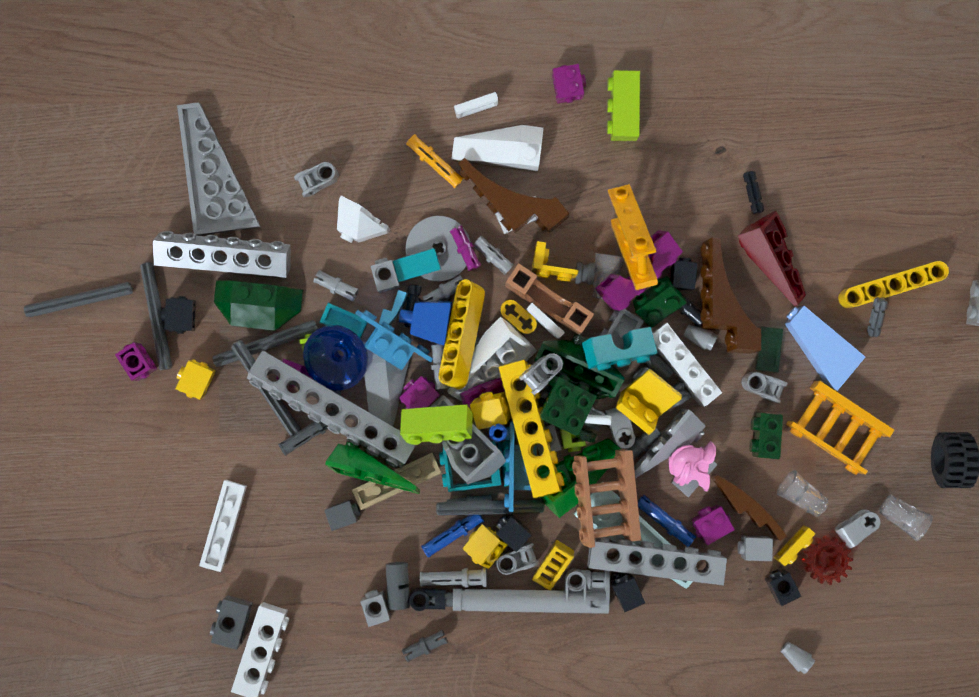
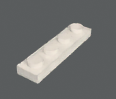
M224 480L199 566L218 572L223 570L247 488L246 485Z

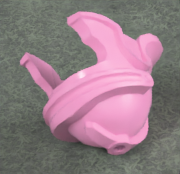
M710 441L704 448H695L693 445H683L677 448L669 456L668 460L669 471L671 475H674L673 481L683 486L691 480H697L698 485L704 491H708L710 485L708 468L716 456L715 444Z

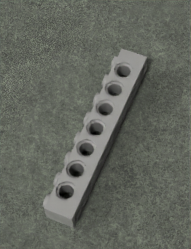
M263 350L248 372L247 379L250 380V384L259 389L262 387L268 390L273 398L285 400L292 409L304 411L309 414L308 417L314 422L319 423L321 421L328 425L327 428L333 433L345 435L350 443L364 446L369 454L376 457L378 455L386 459L385 462L394 468H402L415 445L406 443L400 435V430ZM269 374H275L278 376L279 380L276 382H272L267 378V376ZM287 386H296L298 392L290 393L287 390ZM313 396L317 399L318 403L314 405L309 404L306 398ZM334 408L337 415H328L326 409ZM345 420H354L356 426L348 427L345 423ZM365 431H373L375 434V438H367L365 435ZM384 442H392L394 450L386 449Z

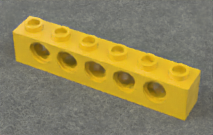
M521 360L500 366L499 371L533 498H539L561 492L564 480L561 472L557 473L555 465L558 464L557 454L555 450L551 451L549 443L553 441L549 429H545L544 420L540 418V413L543 409L538 403V399L541 398L540 391L533 395L531 393L532 389L527 383L524 390L517 391L516 383L520 380L519 376L532 366V364L528 365L527 361ZM525 401H530L532 409L524 413L521 408L522 404ZM536 422L538 430L535 434L531 435L528 433L527 427L530 423ZM537 444H542L544 447V452L541 456H535L533 453V448ZM546 465L550 469V474L547 478H541L539 469Z

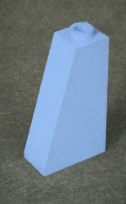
M805 306L794 307L786 316L788 318L785 322L786 327L823 382L833 390L838 391L864 360L865 356Z

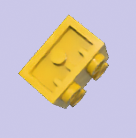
M537 241L531 271L536 273L537 277L549 278L550 275L558 276L557 280L570 281L578 275V270L543 265L548 262L549 249H546V242Z
M648 369L621 391L616 409L649 435L655 431L659 416L680 401L682 394L654 371Z

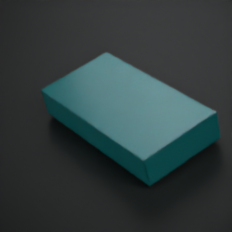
M435 248L393 260L398 282L442 270Z
M329 302L319 322L358 340H361L368 324L367 321L358 315Z

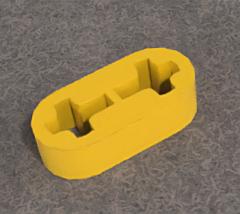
M507 300L502 304L501 315L523 334H531L536 329V319L516 301ZM513 304L515 306L514 311L518 314L517 318L513 314H505L506 305L511 306ZM520 317L526 321L530 319L532 321L530 324L532 329L526 328L523 330L521 328L523 323L518 319Z

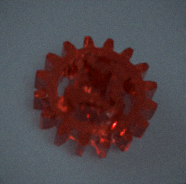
M824 535L823 541L816 537V544L811 543L809 545L810 551L804 550V553L808 555V558L802 559L804 563L808 564L804 568L805 571L812 572L810 577L812 579L817 578V582L821 584L826 581L827 584L832 585L833 579L840 583L841 575L846 578L848 577L845 573L846 569L852 570L848 562L853 561V558L847 556L851 550L844 548L845 542L840 541L838 543V538L832 537L831 541L829 536ZM824 546H833L829 547L828 550L821 549ZM827 556L830 560L829 564H827V561L825 560ZM827 571H834L832 574H826Z

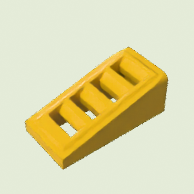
M555 540L532 580L544 588L552 590L574 558V550ZM552 558L556 559L557 561H559V562L561 563V565H558L557 563H555V562L552 561L551 559H552ZM548 565L549 567H551V568H553L554 570H556V573H554V572H552L551 570L547 569L546 566ZM542 572L551 577V581L541 576Z

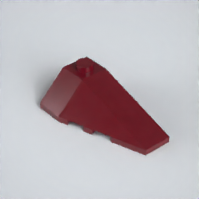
M774 211L745 227L738 235L739 243L749 258L794 306H797L806 294L799 271L793 268L792 265L793 251L792 249H787L784 239L788 237L786 229L777 211Z

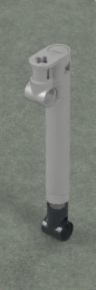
M572 568L565 574V591L453 589V592H446V590L425 589L420 587L413 590L409 602L410 606L416 611H423L425 609L445 610V607H453V611L609 614L610 573L607 570L604 572H591L590 570ZM577 574L581 576L579 584L573 585L569 582L572 575ZM422 594L425 596L426 602L418 604L415 602L414 596Z

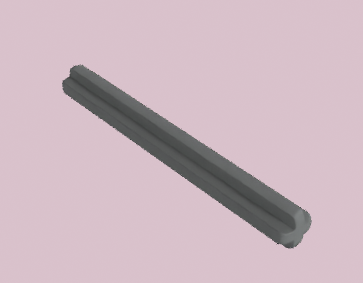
M143 263L140 265L158 365L160 370H168L172 368L166 330H164V321L161 319L162 309L154 266L152 263Z
M126 282L25 305L24 313L26 317H33L132 294L133 288L131 283Z
M311 320L245 344L251 355L262 352V350L265 351L307 334L317 332L318 327L316 322ZM233 350L213 356V362L216 367L239 360Z
M239 340L231 348L246 371L249 372L255 363V359L243 341ZM261 387L259 389L288 434L292 436L301 430L283 401L273 398L268 390Z
M542 500L514 501L513 513H511L509 508L504 507V501L438 502L436 504V513L439 516L543 513L545 505Z

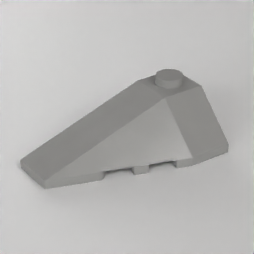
M362 342L369 413L394 426L400 401L399 397L404 386L409 360L404 368L400 370L365 348L366 342Z

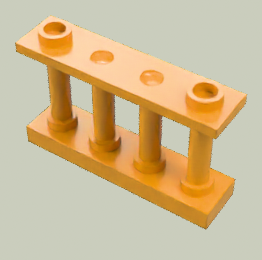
M630 184L609 189L608 194L618 217L611 219V226L635 290L658 285L656 274L648 254L656 253V248Z
M814 381L810 389L815 392L813 394L815 397L797 424L788 421L786 425L791 428L790 432L798 438H802V436L846 464L845 469L855 475L858 473L866 475L868 470L861 467V463L876 440L882 436L891 437L894 429L823 382ZM828 400L833 403V410L815 436L805 430V427L822 401ZM846 412L852 416L850 418L852 421L833 448L823 440L840 414ZM864 424L870 428V434L854 459L851 460L843 455L842 452L858 427Z

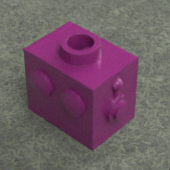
M579 64L562 65L558 68H553L552 79L557 104L564 102L572 103L575 100L583 99V88L586 87L585 75L580 73Z
M133 342L130 345L128 344L123 347L124 349L115 354L131 381L146 379L152 372L157 370L154 361L141 343Z
M420 376L416 381L412 379L403 388L405 392L399 398L401 403L405 404L406 409L427 408L441 394L435 390L436 386L433 382L428 381L426 377Z
M715 505L712 508L710 506L704 507L698 511V516L691 519L693 527L696 528L695 533L697 537H700L707 545L735 530L730 522L729 514H726L723 507Z

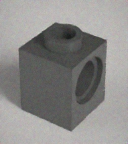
M352 499L324 510L331 531L356 523L359 520L358 516L361 515L358 504H353Z

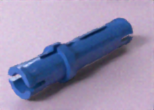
M496 424V426H491L489 436L493 441L500 442L506 438L507 430L502 424ZM496 429L502 430V433L498 436L494 434Z
M644 494L637 501L638 508L664 527L670 536L673 535L687 547L692 544L696 536L684 528L678 519L672 518Z
M469 515L463 520L458 519L455 521V525L421 546L426 556L430 558L462 535H468L470 530L484 522L482 516Z

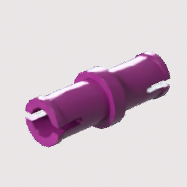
M461 225L458 226V229L455 227L450 230V234L458 247L457 252L462 255L468 271L480 267L481 263L473 250L474 245L472 242H469L463 226Z

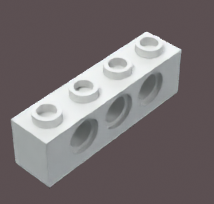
M668 323L661 325L652 333L657 352L667 365L673 369L681 382L683 381L685 388L700 406L705 407L722 394L721 390Z
M265 602L259 606L231 692L245 697H259L261 694H265L269 681H265L267 673H272L276 661L272 658L274 652H278L283 639L279 637L281 631L286 630L289 622V617H286L288 610ZM265 625H270L274 629L273 635L265 633ZM257 647H264L267 655H259ZM256 668L260 672V677L252 676L250 669Z

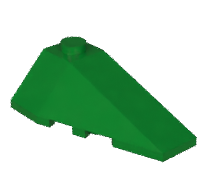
M607 438L584 448L583 452L577 455L585 456L587 462L613 459L616 456L615 450H620L621 448ZM570 454L565 456L563 461L555 464L557 473L561 472L563 476L564 486H561L562 491L540 497L558 518L562 517L579 503L575 494L576 475L572 468L574 456L571 457ZM542 466L539 469L540 477L547 478L549 476L550 469L548 466ZM608 468L588 471L589 485L595 484Z
M346 442V445L338 443L325 462V465L337 474L420 494V489L359 449V445H354L350 442Z

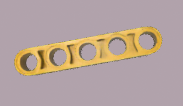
M942 261L925 264L844 289L840 292L838 300L840 305L845 308L857 307L873 302L876 297L886 298L942 281L948 276L949 268ZM933 267L938 270L937 277L932 274ZM912 273L917 276L916 284L911 281ZM891 279L896 282L897 287L895 290L890 287ZM870 286H873L876 290L874 297L869 294L868 289ZM849 292H852L855 296L853 303L849 302L847 298Z
M468 279L460 281L456 288L439 370V381L457 390L464 388L468 381L485 297L484 288Z

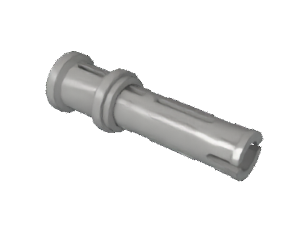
M483 567L481 570L464 568L462 571L420 572V586L462 585V587L468 588L469 586L483 585V587H487V568Z

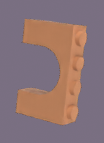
M519 263L506 281V288L530 304L533 303L543 313L576 335L583 332L594 316V313L576 301L571 303L548 289L537 280L536 274Z

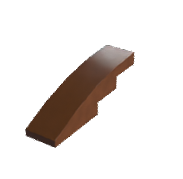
M716 474L710 476L736 513L741 514L745 511L755 526L760 528L766 525L774 538L779 541L787 537L774 518L748 494Z

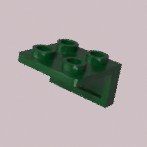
M559 374L558 377L554 376L548 383L553 387L540 413V418L566 432L579 435L597 396L589 392L590 388L579 383L576 386L570 383V378Z

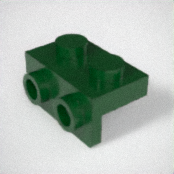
M668 276L658 279V285L651 286L633 300L635 312L651 328L687 303L682 294L672 285Z
M755 413V417H752L751 430H754L753 439L750 440L749 450L752 452L753 457L780 459L783 415Z

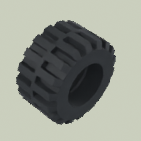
M941 432L935 436L931 448V468L934 479L940 488H971L977 482L979 476V449L971 433Z

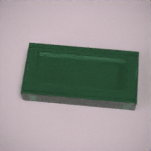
M761 326V351L757 352L755 370L779 372L783 329Z

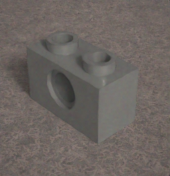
M229 595L223 601L220 600L216 609V613L219 614L217 622H213L210 630V635H212L211 643L237 650L242 644L253 602ZM226 617L233 618L235 626H228L225 621Z

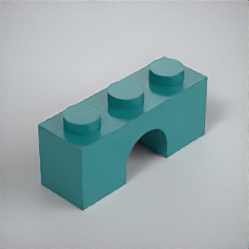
M651 327L631 330L622 336L623 350L615 346L611 334L589 338L582 343L588 368H597L598 371L611 368L613 364L623 367L631 364L630 361L637 360V363L650 361V357L658 353Z

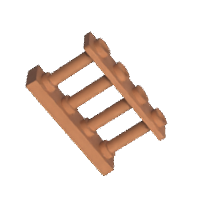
M615 450L616 456L613 459L587 462L585 456H574L572 468L576 475L575 494L579 502L577 516L581 523L579 538L584 546L593 548L595 547V538L620 534L624 536V539L630 541L641 540L632 450ZM616 467L618 473L616 481L589 485L588 471ZM619 491V503L591 507V493ZM616 512L622 514L621 525L593 529L592 516Z

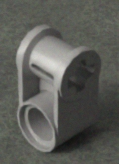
M322 162L310 169L299 172L294 178L295 181L299 182L303 190V197H309L337 182L339 173L329 162ZM328 168L332 169L331 177L324 179L322 176L323 171Z
M554 353L543 356L519 376V379L524 380L532 389L531 393L535 395L562 369V359ZM547 360H549V361L551 362V364H552V370H549V369L547 368V366H546V361H547Z
M758 372L745 374L741 382L746 391L777 404H780L781 393L788 384L785 381ZM753 376L758 379V385L755 388H752L750 385V379Z
M616 408L605 410L606 416H612V424L608 425L614 444L621 449L630 448L635 442L631 420ZM622 433L625 436H629V440H626V445L624 442H619Z
M860 510L849 519L840 523L834 530L847 548L850 549L857 546L864 538L879 528L880 518L876 513L869 510ZM866 517H870V518L868 519L869 522H870L868 525L865 524V523H866V519H865Z
M533 542L525 543L517 552L513 549L502 552L496 560L499 572L508 575L540 564L539 560H536L532 548L534 546ZM504 558L512 560V565L507 569L500 566V562Z

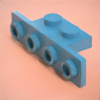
M359 310L356 311V315L376 327L365 343V348L400 370L404 368L414 352L432 362L433 358L428 355L430 352L428 349L420 344L415 347L411 344L412 339L403 333L400 336L393 333L395 328L386 322H383L382 325L375 321L377 317L369 311L365 310L364 313Z
M510 421V427H506L507 436L505 440H510V449H505L506 462H509V471H505V485H509V494H505L504 507L509 508V512L513 513L514 490H531L520 446L514 445L515 427L513 421ZM535 445L533 448V453L535 456L537 454V445Z

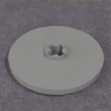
M445 216L428 217L417 223L410 231L406 241V256L434 249V245L443 244L444 252L437 253L442 270L428 273L421 277L436 282L447 281L458 276L465 269L466 264L462 255L458 254V247L450 234V230L455 227L458 229V226H461L454 219ZM464 229V232H465V234H466V236H467L469 242H471L468 233H467L466 230Z

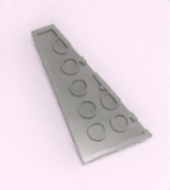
M198 102L177 105L194 234L201 236L260 228L261 226L201 104Z

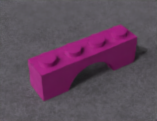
M660 230L651 236L656 253L648 254L657 279L662 275V271L667 266L674 264L678 260V256L683 252L668 231ZM610 274L595 290L609 308L620 311L628 307L631 300L636 295L643 293L646 288L635 290L631 277L623 278L619 275Z

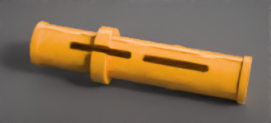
M416 134L407 141L406 145L420 156L419 159L429 164L453 188H456L464 178L434 152L432 146L428 147ZM420 147H421L426 153H428V154L433 158V160H431L424 152H422V151L420 150ZM436 163H439L447 172H449L450 176L445 171H443Z

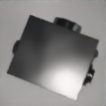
M186 296L166 298V306L162 308L161 319L165 321L164 330L169 332L176 331L177 334L195 331L196 301L187 300Z

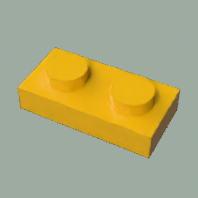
M803 525L774 558L784 566L792 564L798 557L797 553L812 543V537L815 533L809 527Z

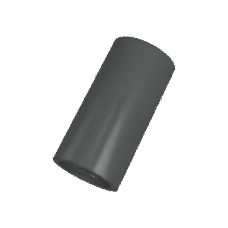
M408 562L386 563L388 609L403 610L410 608Z

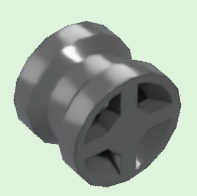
M577 262L576 270H578V275L575 277V284L586 282L588 285H593L595 263L585 265L582 262Z
M683 381L672 386L682 394V399L673 405V408L692 397L684 389Z

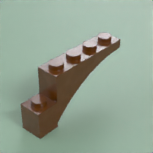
M463 158L458 163L461 168L458 172L466 181L470 179L475 186L472 189L480 198L484 196L489 203L486 205L494 215L497 212L503 218L500 222L507 231L512 229L516 233L536 217L537 219L534 222L542 231L546 229L550 233L570 217L569 212L556 197L553 199H543L515 193L486 178L466 158Z
M712 237L702 243L700 250L702 256L701 277L703 288L701 290V299L703 300V309L701 311V320L703 321V328L727 330L725 335L727 352L752 354L761 351V329L756 328L735 298L724 269L721 238Z

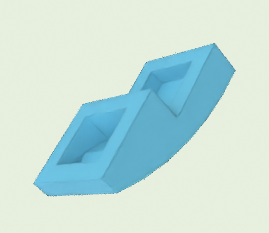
M398 290L392 311L383 309L379 324L382 325L383 322L391 325L395 321L407 299L408 294L406 292Z

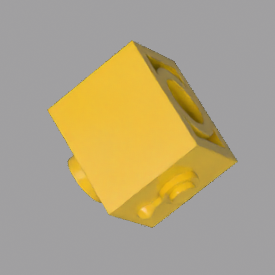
M188 360L186 367L182 366L177 375L179 382L176 389L185 393L189 398L194 397L201 400L204 398L216 370L210 368L205 362L200 363L196 362V360Z
M492 392L483 393L470 404L478 429L489 428L493 425L496 426V424H507L512 417L505 392L497 394Z
M481 525L477 531H474L469 536V541L462 549L472 557V561L475 564H480L489 569L508 545L496 534V530L494 532L491 530V527Z

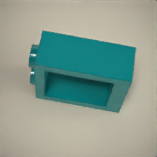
M491 440V442L496 446V441ZM444 447L443 452H439L440 464L445 465L446 474H442L443 487H448V492L501 485L499 469L491 475L489 480L476 481L470 484L466 482L454 484L451 463Z

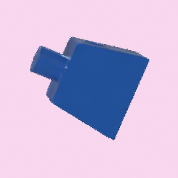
M416 302L413 311L401 309L399 322L411 324V335L445 345L452 302Z

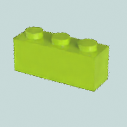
M614 70L612 76L608 77L607 90L611 91V99L607 100V112H611V121H607V134H611V141H637L639 138L640 71Z
M467 404L402 409L400 435L406 443L412 445L428 441L441 443L443 440L461 442L465 439H471L473 413Z

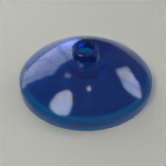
M328 325L317 329L309 336L304 346L303 360L307 372L314 381L331 390H346L358 384L364 377L368 368L367 349L364 347L365 345L360 337L350 329L339 325ZM338 350L342 351L344 356H340Z

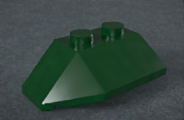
M216 280L214 303L231 326L276 331L301 312L304 290L276 285Z
M569 340L543 341L535 357V362L548 354H557L562 359L563 366L555 375L556 377L562 374L571 379L570 383L576 386L579 383L590 388L589 392L596 395V399L616 397L625 378L614 365L602 371H598L597 368L589 369L582 346ZM547 360L546 366L549 370H552V364Z

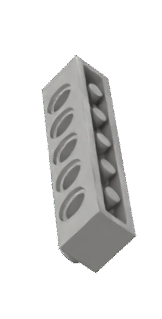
M172 231L159 232L153 240L154 265L285 278L290 271L291 245L280 241L267 243L259 239L246 241L240 240L237 237L225 239L218 238L215 235L204 237L196 236L194 233L174 234ZM175 246L180 247L182 251H178ZM197 248L202 249L204 253H200ZM218 250L224 251L226 256L220 254ZM240 252L246 253L249 257H243ZM262 254L268 255L271 259H265Z
M601 537L595 539V547L589 548L587 565L592 569L724 586L727 558L721 555L720 551L707 550V553L698 552L699 549L693 547H685V550L676 549L677 546L663 544L662 548L654 547V543L641 541V545L632 544V541L619 538L618 542L610 541V537ZM611 548L618 550V555L614 559L607 558V552ZM633 551L640 552V558L636 562L629 561V555ZM655 554L662 555V561L658 565H653L651 562ZM678 557H683L684 564L679 568L674 567V560ZM705 560L706 567L703 570H697V562Z

